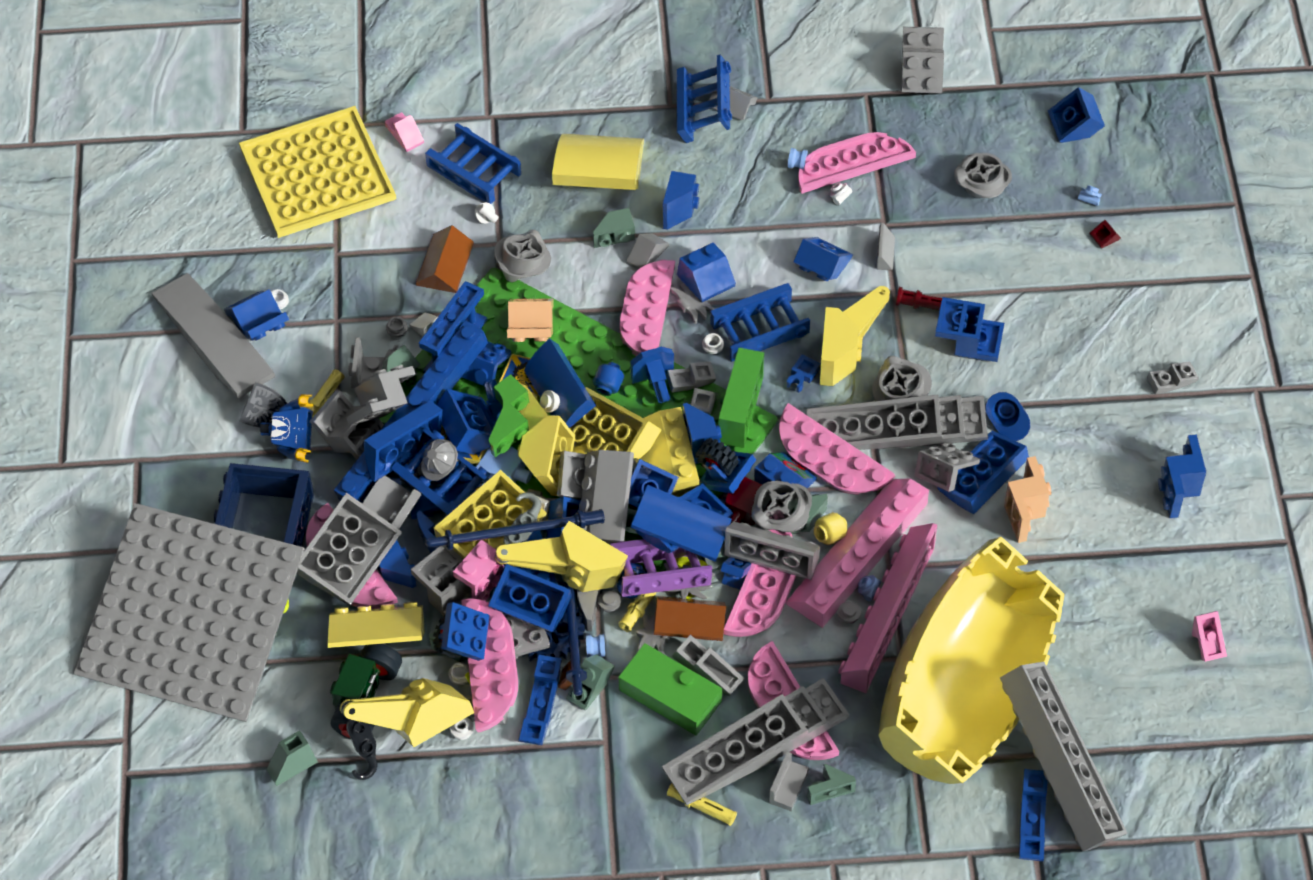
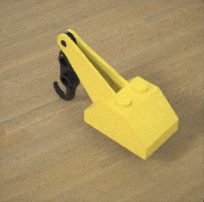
M425 678L414 680L399 695L343 701L340 705V711L349 719L347 732L356 752L369 765L368 770L363 774L353 770V776L358 780L369 779L375 774L378 767L376 741L369 724L395 729L399 735L415 747L473 714L474 711L470 701L452 686Z

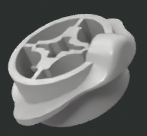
M974 153L966 156L954 170V178L957 184L963 187L971 196L994 198L999 196L1010 184L1012 173L995 155Z
M533 229L524 234L502 238L497 242L494 249L495 259L506 280L509 282L540 275L547 271L551 263V255L540 233Z
M889 356L880 368L877 378L873 383L872 392L875 401L928 396L932 387L931 376L926 368L919 364L896 356Z
M783 481L767 482L760 486L755 494L752 518L763 529H773L782 532L797 531L808 521L812 496L808 489L800 484H791ZM795 506H797L796 510H795L794 513L792 514L793 508H794Z

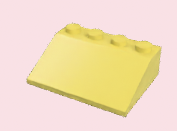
M586 387L596 406L570 427V430L575 435L572 452L587 454V452L596 450L633 452L634 458L640 459L651 449L661 429Z
M677 407L660 410L645 417L644 419L660 428L661 432L651 449L640 459L678 476L679 478L672 495L681 497L699 486V477L682 409Z
M499 470L434 527L436 537L445 536V530H450L452 535L511 526L520 514L532 508L533 502L527 498L516 501V498L525 492L502 470ZM542 508L537 516V522L547 515V512ZM504 536L482 540L496 550L499 546L505 545ZM480 540L453 544V550L464 559Z
M417 602L403 603L404 607H394V604L380 605L381 609H371V606H359L357 611H348V607L335 608V612L329 615L328 648L422 640L425 633L423 605L417 606Z

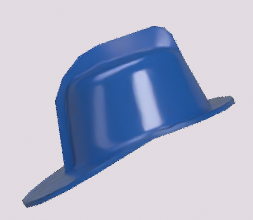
M998 392L988 399L986 413L999 434L1014 441H1019L1029 433V416L1016 397L1007 392Z

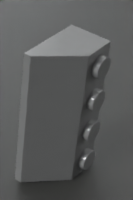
M596 450L587 452L584 461L585 474L582 481L583 491L579 510L589 512L602 509L605 520L604 524L588 525L583 529L607 544L624 542L634 459L633 452Z
M734 521L725 531V556L812 580L820 556L819 545Z

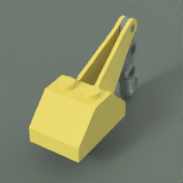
M522 493L516 498V501L524 498L530 499L533 502V506L530 510L520 514L511 526L537 522L541 501L535 494ZM570 521L562 530L560 537L526 542L532 532L504 536L505 545L499 546L495 554L496 562L502 565L508 564L562 574L563 581L571 588L578 589L581 592L614 587L622 575L628 555Z

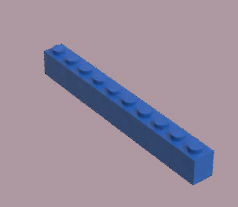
M465 321L406 397L407 404L398 408L382 429L430 400L437 405L445 390H452L487 345L488 341L484 331ZM364 452L334 489L339 501L348 493L363 503L377 482H374L370 477Z

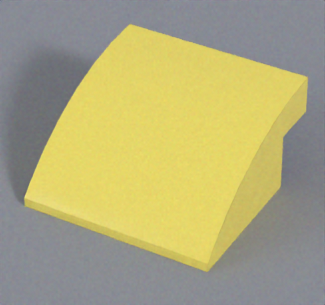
M562 134L559 138L552 170L553 185L627 190L638 189L644 138Z

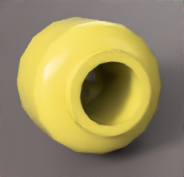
M835 512L824 515L816 520L814 535L823 544H834L847 535V521Z

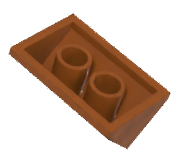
M453 225L434 233L420 269L416 286L456 293L474 241Z
M657 596L654 635L688 638L691 635L695 639L723 641L726 604L725 602Z

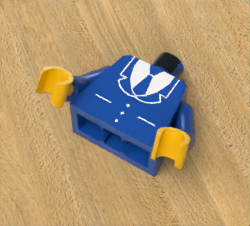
M301 394L299 398L290 401L280 407L278 412L273 413L272 423L262 422L260 425L261 436H271V444L276 445L277 450L289 459L305 463L309 462V460L305 459L306 453H311L312 424L309 421L313 416V411L305 407H313V404L308 403V399L312 397V394Z

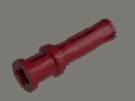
M899 286L896 305L903 304L913 306V309L924 307L940 311L942 298L922 294L920 290L916 292L904 290L903 287Z

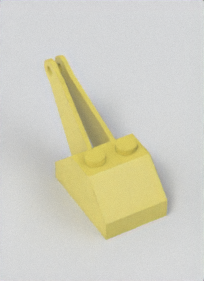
M877 287L843 312L839 308L826 307L820 385L834 386L856 370V361L861 362L862 339L889 301L890 290L887 287Z
M521 384L528 390L529 403L519 412L528 420L529 431L522 436L521 444L518 446V456L550 495L557 496L560 453L562 451H573L575 435L560 416H548L528 387Z

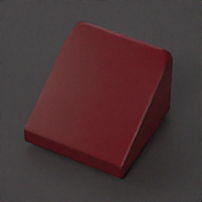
M1106 220L1089 232L1101 248L1121 239L1119 234Z

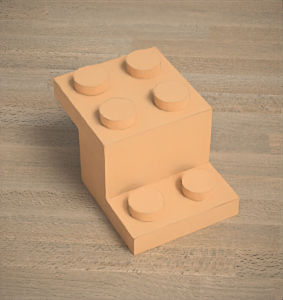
M553 298L510 299L508 301L507 338H512L513 342H524L527 338H534L536 342L547 341L553 335Z
M1036 456L1027 458L1023 479L1008 482L1004 507L1018 543L1027 541L1028 532L1031 531L1030 520L1045 517L1047 507H1049L1048 499L1052 494L1049 482H1045L1043 466L1038 464Z

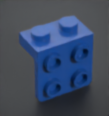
M488 342L463 374L462 378L484 386L486 380L495 379L498 365L511 356V350L507 349L504 345Z

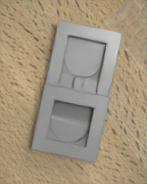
M711 362L690 363L687 369L668 370L666 373L671 393L699 388L716 381Z

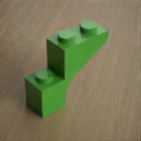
M511 374L494 386L495 398L503 407L489 437L491 454L495 458L507 452L511 445L518 440H522V436L529 431L528 420L519 412L529 403L528 390Z

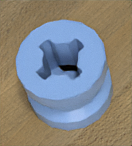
M791 148L788 168L797 167L804 169L808 150L797 151L796 148Z
M599 634L597 637L586 635L587 658L596 654L600 657H605L604 634Z

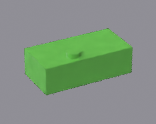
M738 348L727 390L722 391L720 400L722 404L718 423L722 435L720 442L726 445L745 447L764 378V352Z
M646 643L643 644L618 677L619 691L695 736L698 735L722 702L721 687Z

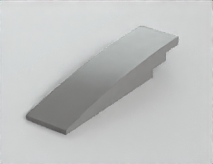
M188 273L151 293L215 377L220 379L227 389L230 388L237 398L252 391L255 382L264 384L275 378L273 370Z
M929 395L807 409V416L858 450L988 440L984 396L961 398V395L947 397Z
M822 678L806 689L802 686L785 697L781 694L662 766V769L685 804L688 805L807 743L849 718V713L825 679Z

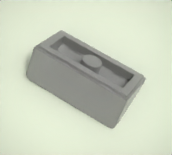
M881 223L879 226L876 268L878 270H892L895 236L884 223Z

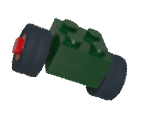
M369 644L363 647L359 657L349 654L346 662L343 661L341 663L338 680L332 683L330 689L333 705L335 706V712L330 724L338 734L350 739L347 732L349 719L340 711L342 702L348 699L372 698L375 696L380 684L379 679L393 680L397 676L402 664V657L397 651L384 644ZM369 724L371 731L374 729V724Z

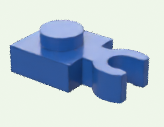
M802 354L791 369V376L787 379V387L789 388L791 384L797 383L796 392L802 391L803 382L810 383L821 368V363Z

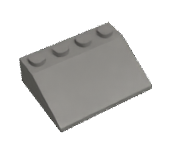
M346 493L304 551L297 574L312 585L351 605L402 531Z

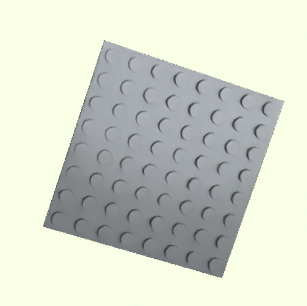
M134 503L74 675L247 722L305 548Z

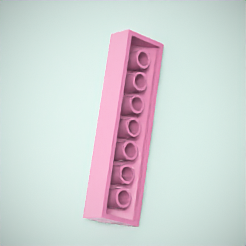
M911 478L893 479L847 530V535L838 541L819 562L812 580L805 579L786 601V605L823 628L837 612L839 606L858 587L859 581L870 573L928 503L929 490Z
M931 523L910 528L907 535L903 534L899 544L901 549L899 553H894L891 560L892 567L890 570L885 571L882 579L884 584L882 588L878 587L873 599L875 603L873 606H869L866 611L865 618L867 620L864 625L860 624L857 630L856 637L858 639L856 643L852 642L848 649V660L841 663L838 674H841L840 684L867 693L934 551L937 524Z

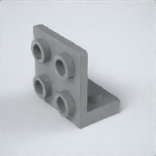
M356 337L355 345H351L353 363H349L348 368L349 376H351V388L355 389L362 384L361 380L374 376L373 373L382 370L383 361L385 360V357H364L361 338Z
M943 443L940 446L929 447V449L919 451L914 476L948 492L953 491L958 470L977 465L980 459L974 457L969 451H961L955 448L956 446L951 443Z
M383 476L377 480L362 504L397 529H400L422 493L415 489L410 492L390 478Z
M510 615L505 616L512 629L516 659H518V656L550 647L545 629Z

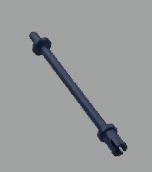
M602 509L589 512L580 510L571 517L452 535L450 530H445V536L429 538L425 544L430 548L446 545L448 550H453V544L565 527L569 521L583 529L588 525L604 524L605 516Z
M564 581L565 588L570 589L572 594L567 606L571 670L567 671L566 679L573 683V693L576 696H580L583 692L582 681L586 680L587 672L580 667L574 589Z

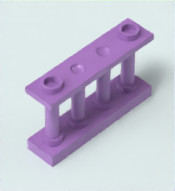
M644 539L610 544L628 555L623 569L625 577H622V597L711 585L712 566H701L695 553L682 548H678L672 553H667L654 547ZM688 556L692 568L679 569L675 558ZM666 559L670 571L657 572L653 561ZM644 562L648 574L634 575L630 563Z

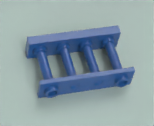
M721 54L717 55V66L692 75L685 67L677 69V132L686 143L694 141L695 129L721 122L726 130L730 129L732 114L730 111L729 73H731V66L728 61L724 60ZM717 75V82L693 90L695 82ZM717 91V98L693 106V101L696 97ZM717 107L718 114L693 121V116L696 113Z
M456 123V138L443 151L436 152L430 148L425 153L427 167L483 202L492 204L495 201L494 187L509 172L520 177L522 175L521 163L518 158L507 154L476 135L468 127H463ZM462 143L471 147L457 162L447 159ZM478 152L487 157L473 172L463 169ZM494 162L503 167L488 182L478 178Z
M465 281L420 340L419 348L432 353V359L423 370V373H426L465 321L480 329L486 323L487 317L475 311V306L484 295V289Z
M789 283L710 311V324L713 329L723 327L732 343V346H730L731 362L735 361L738 348L762 351L789 340L804 337L810 333V319L805 318L799 321L789 303L792 301V288ZM782 306L791 324L780 328L770 309ZM762 313L772 331L760 335L750 316ZM743 320L752 338L741 342L731 323Z
M425 427L423 432L430 437L426 444L408 465L402 466L396 461L391 469L445 514L449 515L476 490L482 481L487 482L491 474L481 466L477 469L458 454L457 460L461 463L439 489L436 488L432 491L429 488L432 480L427 479L425 476H420L419 479L414 476L416 473L415 469L422 462L425 448L431 442L437 439H444L445 437L438 431L434 430L431 432ZM468 468L476 476L454 502L451 501L448 504L444 500L446 498L445 494Z

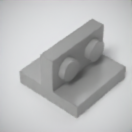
M562 451L560 453L557 496L577 500L582 499V481L585 474L584 461L587 454Z

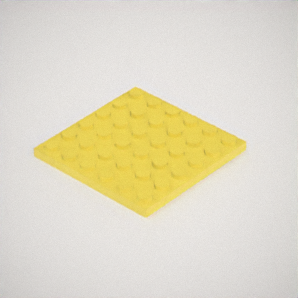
M356 106L239 143L241 152L278 238L396 200L395 191Z

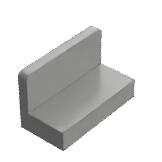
M730 86V111L732 116L744 120L749 106L755 105L758 97ZM717 91L712 92L709 100L717 98Z
M787 752L770 789L769 803L792 811L809 773V768L792 762V753Z

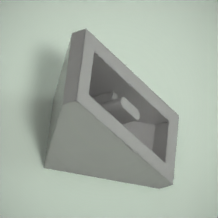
M652 233L639 234L627 259V263L636 269H640L654 262L669 247V243Z

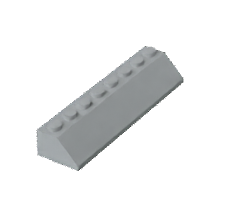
M1045 662L1021 665L1000 677L1002 688L1012 702L1013 711L1023 725V732L1033 746V753L1040 761L1044 769V776L1050 782L1054 790V797L1060 803L1065 813V820L1071 826L1075 834L1076 843L1082 848V851L1097 848L1128 834Z

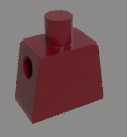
M744 477L734 493H728L725 506L733 512V515L729 517L732 519L731 523L733 521L737 523L743 522L750 526L755 524L752 518V507L755 501V494L760 486H762L761 484Z

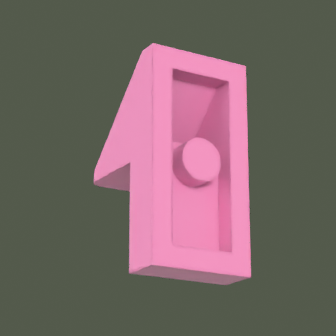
M401 112L385 121L386 128L406 152L424 143L422 135L411 115L406 117Z
M1218 611L1194 616L1192 636L1198 638L1202 661L1206 662L1227 657Z

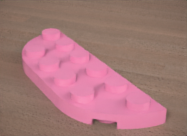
M881 132L866 133L821 147L806 157L804 169H799V189L802 194L916 158V152L909 143L900 137L896 139L887 136V133Z
M660 260L649 263L638 269L628 282L620 318V337L623 344H626L635 356L641 352L658 348L660 345L675 269L674 260Z
M788 403L780 419L781 441L789 456L805 469L835 489L854 495L878 491L894 479L895 474L791 404Z
M329 503L318 509L309 521L306 530L307 547L334 511ZM375 570L351 605L355 607L357 605L371 606V609H381L380 605L396 604L398 601L379 572Z
M773 529L770 530L771 532L776 534L789 535L792 537L791 532H782ZM752 563L725 625L724 634L735 637L751 636L773 625L784 608L796 575Z
M463 599L461 600L462 606L490 615L484 660L477 661L468 658L475 728L479 733L501 722L510 706L513 707L518 692L515 649L511 626L501 611L488 607L489 602L484 600Z
M773 641L767 643L755 654L748 671V688L757 708H760L781 694L785 697L800 688ZM827 731L790 752L798 757L809 760H826L839 756V750Z

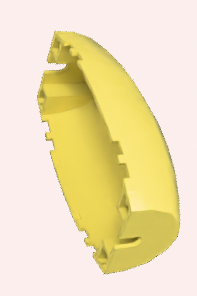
M1002 537L987 541L972 553L950 575L926 605L911 628L898 654L888 682L878 734L882 746L893 759L904 767L930 780L948 784L964 783L982 767L981 763L987 757H992L996 752L995 748L1000 742L1007 739L1020 720L1013 711V705L1009 696L1002 688L1000 677L1025 664L1045 662L1047 666L1050 658L1047 653L1050 644L1055 642L1056 635L1053 632L1055 624L1060 622L1064 593L1039 570L1030 572L1020 570L1017 566L1026 565L1028 560Z

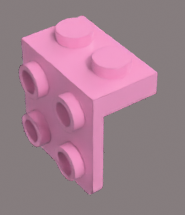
M482 540L453 571V576L472 588V599L487 601L492 589L498 585L504 565L496 562V549Z

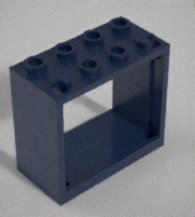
M230 463L228 472L223 476L224 489L219 492V509H215L214 512L215 524L233 529L241 493L294 498L284 542L303 547L314 498L309 471Z

